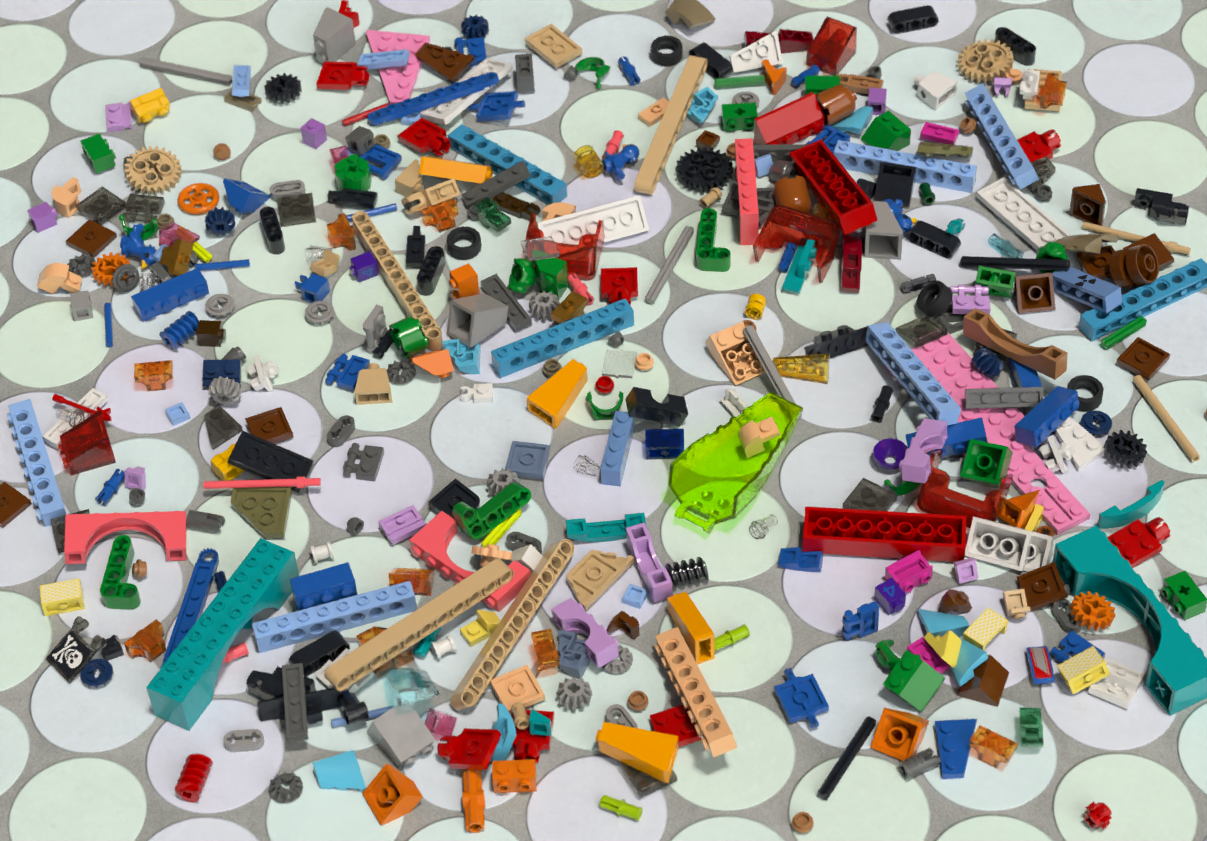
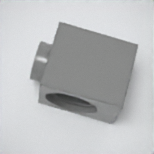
M89 291L70 293L71 308L75 321L93 318Z

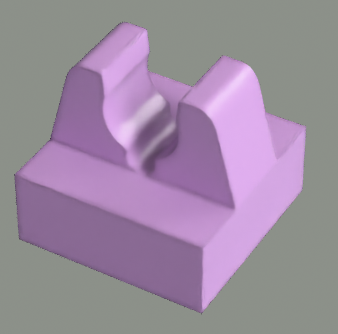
M994 78L993 89L995 95L999 96V91L1002 89L1005 91V96H1009L1012 78Z
M139 466L135 468L128 467L124 471L125 487L144 490L146 488L145 468Z
M973 557L954 563L956 580L959 584L978 579L976 560Z

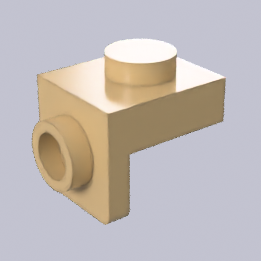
M326 249L321 260L311 263L310 270L323 277L337 272L340 256Z
M1024 589L1003 592L1007 617L1013 616L1014 619L1025 618V614H1028L1031 610L1030 607H1027Z

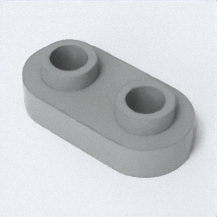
M301 180L279 182L270 187V195L275 200L300 197L305 193V185Z
M614 704L607 708L606 720L608 723L638 728L637 723L622 705Z

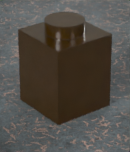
M199 321L196 332L199 346L221 347L222 340L226 338V329H223L222 321Z

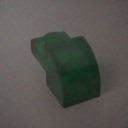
M485 197L473 205L478 220L486 229L491 227L499 232L511 224V218L501 212L498 204L490 198Z
M1020 708V747L1043 748L1041 708Z

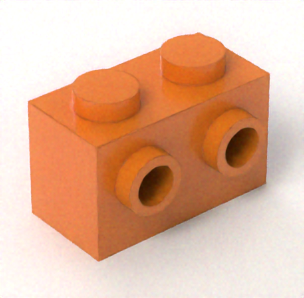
M469 263L449 272V285L452 290L450 296L452 300L480 294L478 274Z
M535 759L492 761L494 793L537 792Z

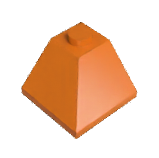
M443 348L408 357L411 363L432 375H438L439 378L450 376L449 372L454 371L449 349Z
M884 708L870 748L903 761L916 754L924 738L929 720L909 712Z
M390 764L384 765L362 793L381 825H385L410 813L423 798L414 781Z

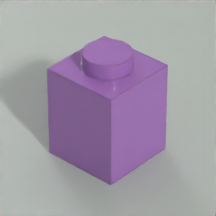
M869 89L868 107H873V115L885 113L887 89Z
M311 118L301 127L304 144L317 150L327 140L325 124Z
M47 202L27 210L30 221L38 233L57 225L55 218L58 217L57 212Z

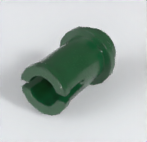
M922 183L919 186L922 194L921 200L923 203L930 205L935 201L936 196L932 192L929 183Z

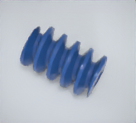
M187 311L180 316V319H176L174 323L160 332L159 335L165 344L173 349H178V344H184L183 339L188 341L189 336L193 337L195 335L194 331L197 332L199 320L193 312Z

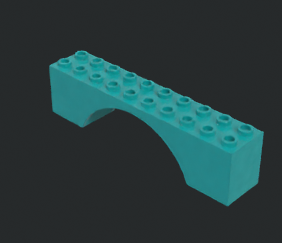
M1096 525L1056 543L1053 562H1055L1062 581L1069 584L1070 592L1074 597L1075 595L1079 596L1080 592H1083L1085 595L1087 591H1090L1092 595L1097 592L1099 597L1105 596V600L1118 604L1130 611L1149 631L1155 644L1156 654L1150 661L1145 686L1169 716L1206 699L1207 658L1204 652L1194 644L1191 636L1184 632L1178 620L1173 618L1167 611L1166 606L1155 597V593L1146 586L1142 577L1131 568V564L1122 557L1118 548L1112 545L1105 532L1101 531Z
M262 538L258 540L147 685V692L155 716L185 730H191L212 701L219 669L237 634L255 614L263 609L275 608L280 610L292 594L290 579L299 576L293 551Z

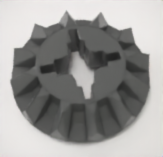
M83 253L81 256L75 255V259H70L67 264L69 265L68 271L80 277L90 275L92 273V263L96 262L95 258H92L90 254L86 256Z
M122 264V266L116 267L117 270L115 273H112L113 280H111L114 288L120 292L133 290L139 282V271L131 264ZM124 274L128 275V277L125 279L126 281L121 279L124 277Z
M403 359L400 362L394 360V363L388 364V369H386L389 381L395 384L408 383L416 375L415 365L411 364L409 360L406 362ZM403 369L401 375H399L398 371Z
M284 771L283 774H276V777L270 780L269 793L278 802H291L301 795L303 783L300 776H296L294 772L289 774ZM282 783L289 785L290 791L285 787L282 788Z

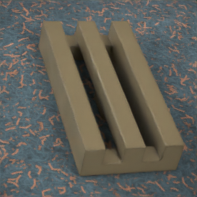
M232 89L224 97V102L253 112L254 108H257L258 104L262 103L261 97L250 93L249 96L245 97L232 96Z

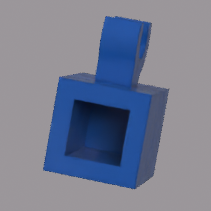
M312 273L307 278L304 275H300L301 283L295 281V288L301 290L303 300L309 303L323 301L330 292L328 279Z

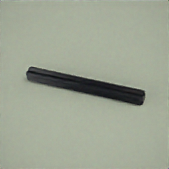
M870 716L865 718L819 788V798L823 800L829 798L876 726L874 718Z

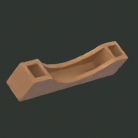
M977 308L964 316L963 335L1054 380L1067 371V352L1053 345L1035 347L1024 344L1007 334L991 315Z

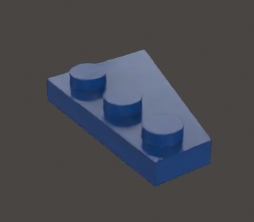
M977 719L935 721L934 726L939 758L941 760L942 779L964 778Z

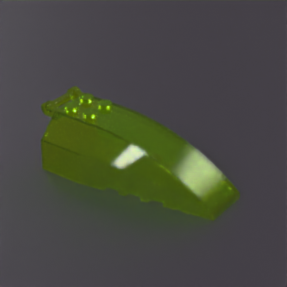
M769 392L754 402L753 405L745 408L739 416L731 417L728 423L723 426L719 425L713 433H707L693 442L670 464L668 485L681 504L676 509L674 516L679 519L683 518L703 528V531L708 534L711 533L716 524L736 518L761 490L785 448L803 412V407ZM773 417L780 436L764 442L765 451L747 458L738 439L740 429L752 420L754 423H758ZM687 510H689V511H691V512H693V513H695V514H697V515L703 517V518L706 519L707 521H704V520H702L701 518H699V517H697V516H695V515H693V514L687 512Z

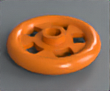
M195 183L185 187L179 193L177 202L180 209L184 212L199 215L214 209L219 202L220 196L218 190L212 185ZM207 198H212L211 202H206ZM190 199V203L185 204V200Z

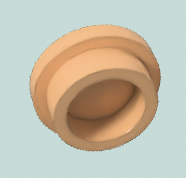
M1010 69V72L1006 73V78H1012V84H1018L1022 79V72L1018 69Z
M641 353L635 359V366L639 370H649L654 365V360L648 353Z

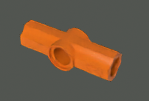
M467 769L463 772L464 791L462 792L466 830L478 833L485 829V795L482 789L481 770Z

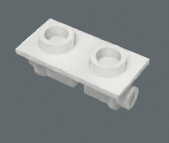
M726 388L725 397L721 398L720 401L740 424L757 417V414L734 388Z

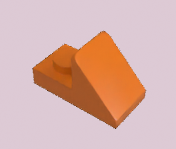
M768 59L762 60L761 73L764 75L772 95H776L787 79V68L775 70L774 65H771Z

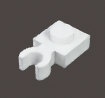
M492 383L474 384V388L460 387L461 402H467L471 399H474V403L493 402Z

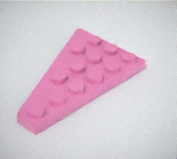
M366 30V36L372 53L408 49L410 55L406 65L378 68V72L380 73L390 104L410 99L423 63L415 57V53L425 42L430 43V36Z

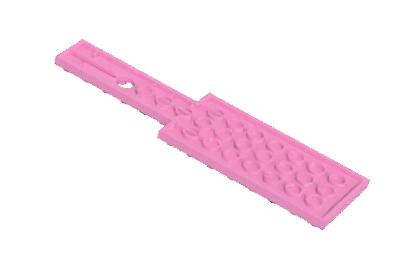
M948 332L911 348L960 406L961 413L958 423L982 417L988 443L1007 446L1011 449L1013 454L1006 478L1021 495L1040 490L1035 504L1044 506L1043 520L1054 530L1056 535L1090 519V513L1056 475L1048 469L1037 454L1028 445L1016 442L1014 426L1024 417L1017 407L965 408V389L999 387L989 377H986L977 370L971 361L972 358ZM1035 479H1041L1046 483V486L1044 488L1039 486L1033 487L1031 482Z

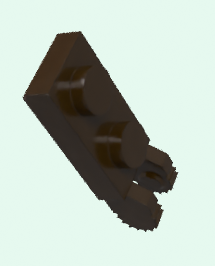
M504 192L496 195L490 201L492 208L528 221H533L534 214H539L541 210L538 205L532 202H526Z

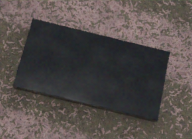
M242 430L227 463L264 479H297V477H307L314 460ZM297 486L291 487V489L297 493H299L301 490V488H297Z

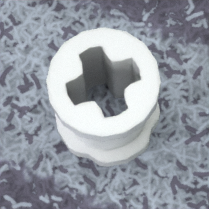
M330 541L326 542L325 545L310 546L314 563H318L319 560L326 558L334 559Z
M447 635L446 639L430 643L437 660L442 655L457 651L450 635Z

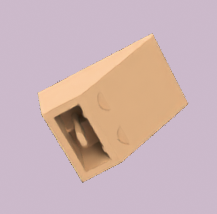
M743 321L710 335L705 342L713 359L734 386L766 373L743 332V329L746 328Z

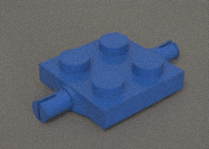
M517 91L485 93L480 103L469 105V110H478L476 115L478 121L509 120L515 108L525 107V101H517Z
M789 668V671L785 669L784 674L788 680L783 684L774 686V692L789 723L807 719L812 729L817 728L819 722L815 716L829 711V705L814 675L795 677L792 668Z

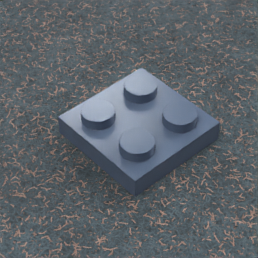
M512 441L505 471L511 469L512 472H516L518 477L543 480L551 450L550 445Z

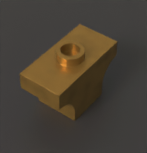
M176 239L172 246L163 247L160 264L168 267V274L177 277L187 273L194 244L183 239Z
M572 291L551 313V319L561 324L583 315L584 308L588 304L587 298Z

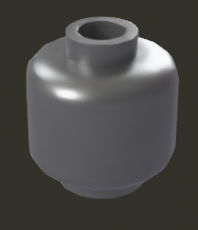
M784 160L774 162L769 171L774 182L784 177L788 179L795 178L797 175V169L794 164Z

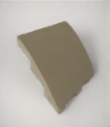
M674 0L665 11L674 25L685 22L689 29L712 24L715 21V17L698 0Z
M1078 234L1063 237L1054 242L1062 244L1065 251L1100 254L1101 243L1117 242L1118 235Z

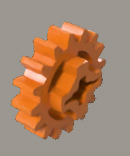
M110 252L109 256L103 254L102 259L96 258L97 262L92 263L91 271L94 280H97L98 284L103 282V286H106L108 283L113 286L114 284L111 281L113 280L112 273H115L116 267H120L122 264H130V261L126 259L125 255L120 257L119 253L113 255ZM124 274V277L121 278V279L124 280V281H126V280H125V279H126L125 276H128V275H126V274Z
M1087 591L1086 595L1080 592L1079 596L1075 595L1070 605V609H1072L1070 614L1075 615L1073 620L1080 621V626L1085 624L1088 630L1091 627H1094L1096 631L1099 628L1105 630L1107 626H1111L1115 618V607H1110L1112 602H1106V597H1099L1097 592L1094 595L1090 591Z

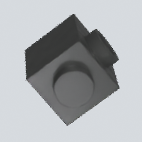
M358 126L345 137L350 152L361 156L376 144L373 132L361 126Z

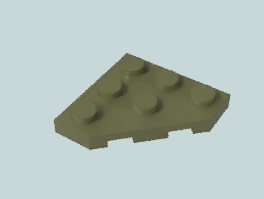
M920 142L918 152H922L921 156L940 154L943 157H950L951 154H958L959 157H969V155L973 154V146Z
M291 487L233 488L231 506L265 538H285L292 489Z

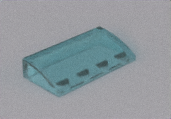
M396 668L384 671L387 686L399 707L440 695L427 671L415 668Z

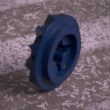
M1089 411L1082 416L1081 426L1089 433H1092L1093 436L1099 434L1102 437L1104 433L1108 434L1112 428V420L1104 412ZM1093 420L1096 424H1100L1099 427L1093 425Z
M93 659L82 667L80 678L88 687L95 686L98 688L99 685H106V682L112 679V674H114L113 667L107 660ZM98 669L100 671V674L97 678H95L94 675L96 674Z

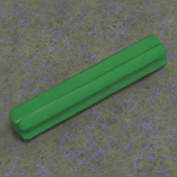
M764 75L718 78L715 79L714 83L716 89L758 86L765 84Z
M1139 316L1101 340V346L1104 349L1114 346L1146 326V318Z

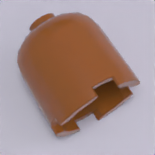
M837 85L815 94L824 115V125H832L850 116L855 111L856 94L845 85Z
M795 176V178L791 179L784 177L774 184L773 193L778 212L782 218L788 221H799L810 213L812 205L808 183L804 177Z

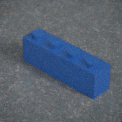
M196 268L132 295L131 298L135 311L142 322L208 295L209 289L206 279L199 269Z
M1061 386L1053 389L1014 426L1016 442L1035 448L1040 445L1079 408L1078 392Z
M982 417L947 425L948 437L943 448L931 450L925 454L930 456V460L942 459L946 456L960 455L967 452L970 439L988 442ZM916 432L905 434L908 449L911 439L915 437Z

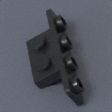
M847 325L837 327V330L821 332L820 335L814 337V344L804 347L807 363L811 365L869 346L865 341L868 326L854 330Z
M335 688L305 693L308 724L323 721V710L340 708L337 698L341 693ZM284 697L257 702L260 721L280 718L281 728L286 727Z

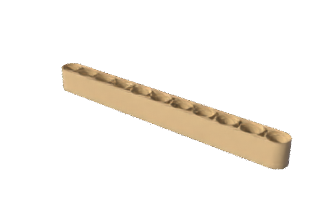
M692 55L688 57L634 183L635 192L649 195L654 193L692 104L694 94L697 92L706 71L707 58Z
M363 211L355 212L352 215L354 232L367 252L370 251L377 261L378 270L407 317L418 318L421 322L422 329L420 330L429 342L427 348L431 351L441 349L443 347V340L438 324L368 214Z
M563 539L549 546L451 695L450 703L455 710L460 711L476 704L573 555L574 545L569 539Z
M501 559L493 560L329 666L324 673V677L337 691L345 690L506 585L513 578L514 571Z

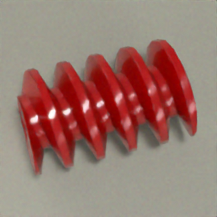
M203 754L188 755L175 785V793L185 801L197 802L199 795L202 794L201 788L205 786L204 781L208 778L207 774L210 773L213 761Z

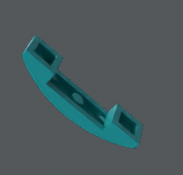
M1160 480L1146 489L1144 498L1122 510L1114 505L1099 514L1097 526L1100 529L1115 528L1130 524L1144 517L1160 501L1165 482Z
M644 513L625 514V519L591 523H586L585 518L566 520L567 536L570 539L584 542L621 540L626 538V528L641 523L646 525Z

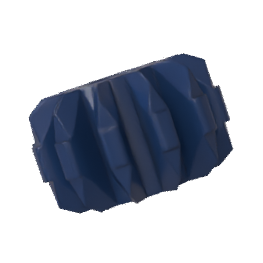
M477 14L464 18V21L461 22L463 37H466V39L486 38V35L489 34L487 19H484L483 16L478 17Z
M215 207L214 210H209L205 216L206 229L210 231V234L216 233L217 237L219 234L223 236L226 233L231 234L232 229L235 227V216L230 212V209L224 210L223 207L221 209Z
M984 347L978 350L971 359L977 370L990 379L998 376L1004 368L1002 360L994 352Z

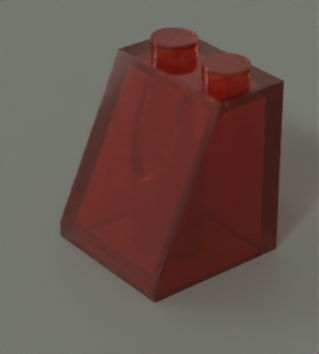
M827 16L807 51L806 66L817 65L822 72L832 76L838 75L856 54L857 27Z
M101 411L94 413L60 435L61 444H58L60 454L65 455L62 461L65 469L69 468L71 476L116 463Z

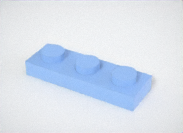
M408 49L361 54L357 66H366L368 70L400 67L407 64L410 54Z
M234 65L232 96H249L251 66Z

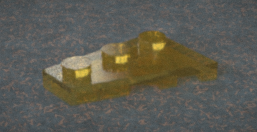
M830 353L773 358V363L781 377L828 384Z

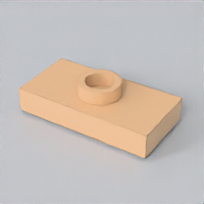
M665 98L660 99L638 113V118L649 127L662 119L669 101Z

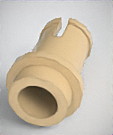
M717 187L711 188L710 192L700 199V204L704 208H708L716 200L721 199V190Z
M515 703V706L512 705L511 707L515 718L514 725L519 729H526L529 726L530 717L526 714L523 703Z

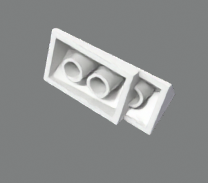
M973 517L965 556L1019 571L1030 572L1050 563L1053 556V536Z

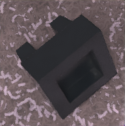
M112 635L105 640H99L98 645L104 660L109 661L124 655L117 635Z

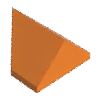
M1040 490L1010 499L1004 498L999 518L1013 527L1025 528L1033 513Z

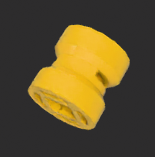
M751 294L744 312L748 318L757 320L763 315L766 299L760 294Z

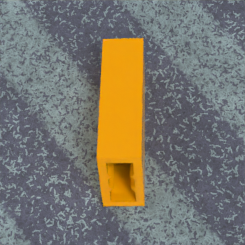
M421 156L419 174L448 179L454 178L455 180L483 183L493 177L492 166L433 156Z
M572 359L526 398L527 410L556 429L588 381L586 366Z
M687 592L668 597V612L675 626L679 628L697 665L715 659L714 633Z
M603 722L602 729H598L596 734V742H599L600 752L662 782L669 783L679 749L678 736Z

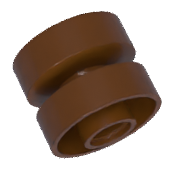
M1143 244L1113 252L1110 258V272L1117 286L1129 288L1154 282L1158 277L1159 263L1154 250L1149 245Z

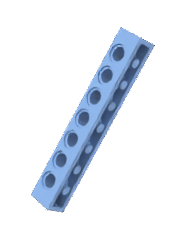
M982 83L967 91L965 95L968 100L965 103L969 110L973 109L971 113L974 119H979L977 123L981 131L985 130L983 134L987 141H992L989 143L994 152L998 151L996 156L1000 163L1004 162L1002 166L1006 174H1011L1008 177L1012 184H1017L1021 190L1039 180L1033 166L984 84Z
M838 140L834 150V156L846 170L878 175L881 162L915 166V183L922 184L926 182L931 186L972 193L976 182V165Z
M888 322L868 325L866 343L929 419L947 421V425L957 424L961 413L960 406L898 335L896 330Z
M31 399L8 405L10 413H7L9 423L14 424L11 430L14 438L18 437L15 443L18 451L22 450V453L19 454L21 463L27 466L23 468L26 479H31L27 483L30 492H35L31 496L34 505H39V509H36L39 521H44L45 527L63 522L67 514Z
M407 581L252 623L259 653L322 637L335 630L340 632L414 612L417 610L411 582Z

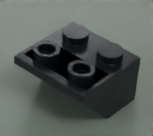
M881 162L874 201L882 202L886 199L895 201L899 199L902 200L903 206L910 207L916 179V167Z

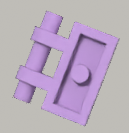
M964 284L950 287L952 294H958L952 295V314H968L977 308L990 315L989 296L981 295L988 294V287H981V285L964 286ZM965 294H974V296H966Z

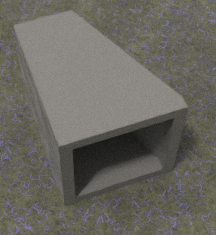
M326 7L313 34L317 61L323 64L324 62H336L356 45L352 19Z
M872 201L878 221L866 226L865 258L901 260L903 231L887 202Z
M485 293L453 299L450 301L447 335L454 339H459L461 343L469 347H474L506 324L508 306Z
M405 699L373 720L367 730L370 737L398 768L403 764L406 767L416 760L415 756L418 754L425 755L433 749L432 745L435 742V738L408 699Z

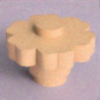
M487 544V548L472 546L471 552L472 554L481 555L480 566L482 567L498 558L512 560L513 552L499 550V546Z

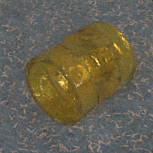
M581 146L575 151L574 160L584 177L594 178L600 175L604 166L592 146Z

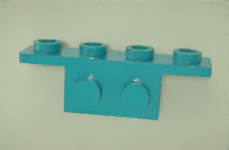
M801 238L782 285V290L800 293L807 273L811 271L812 261L816 258L819 245L818 240Z

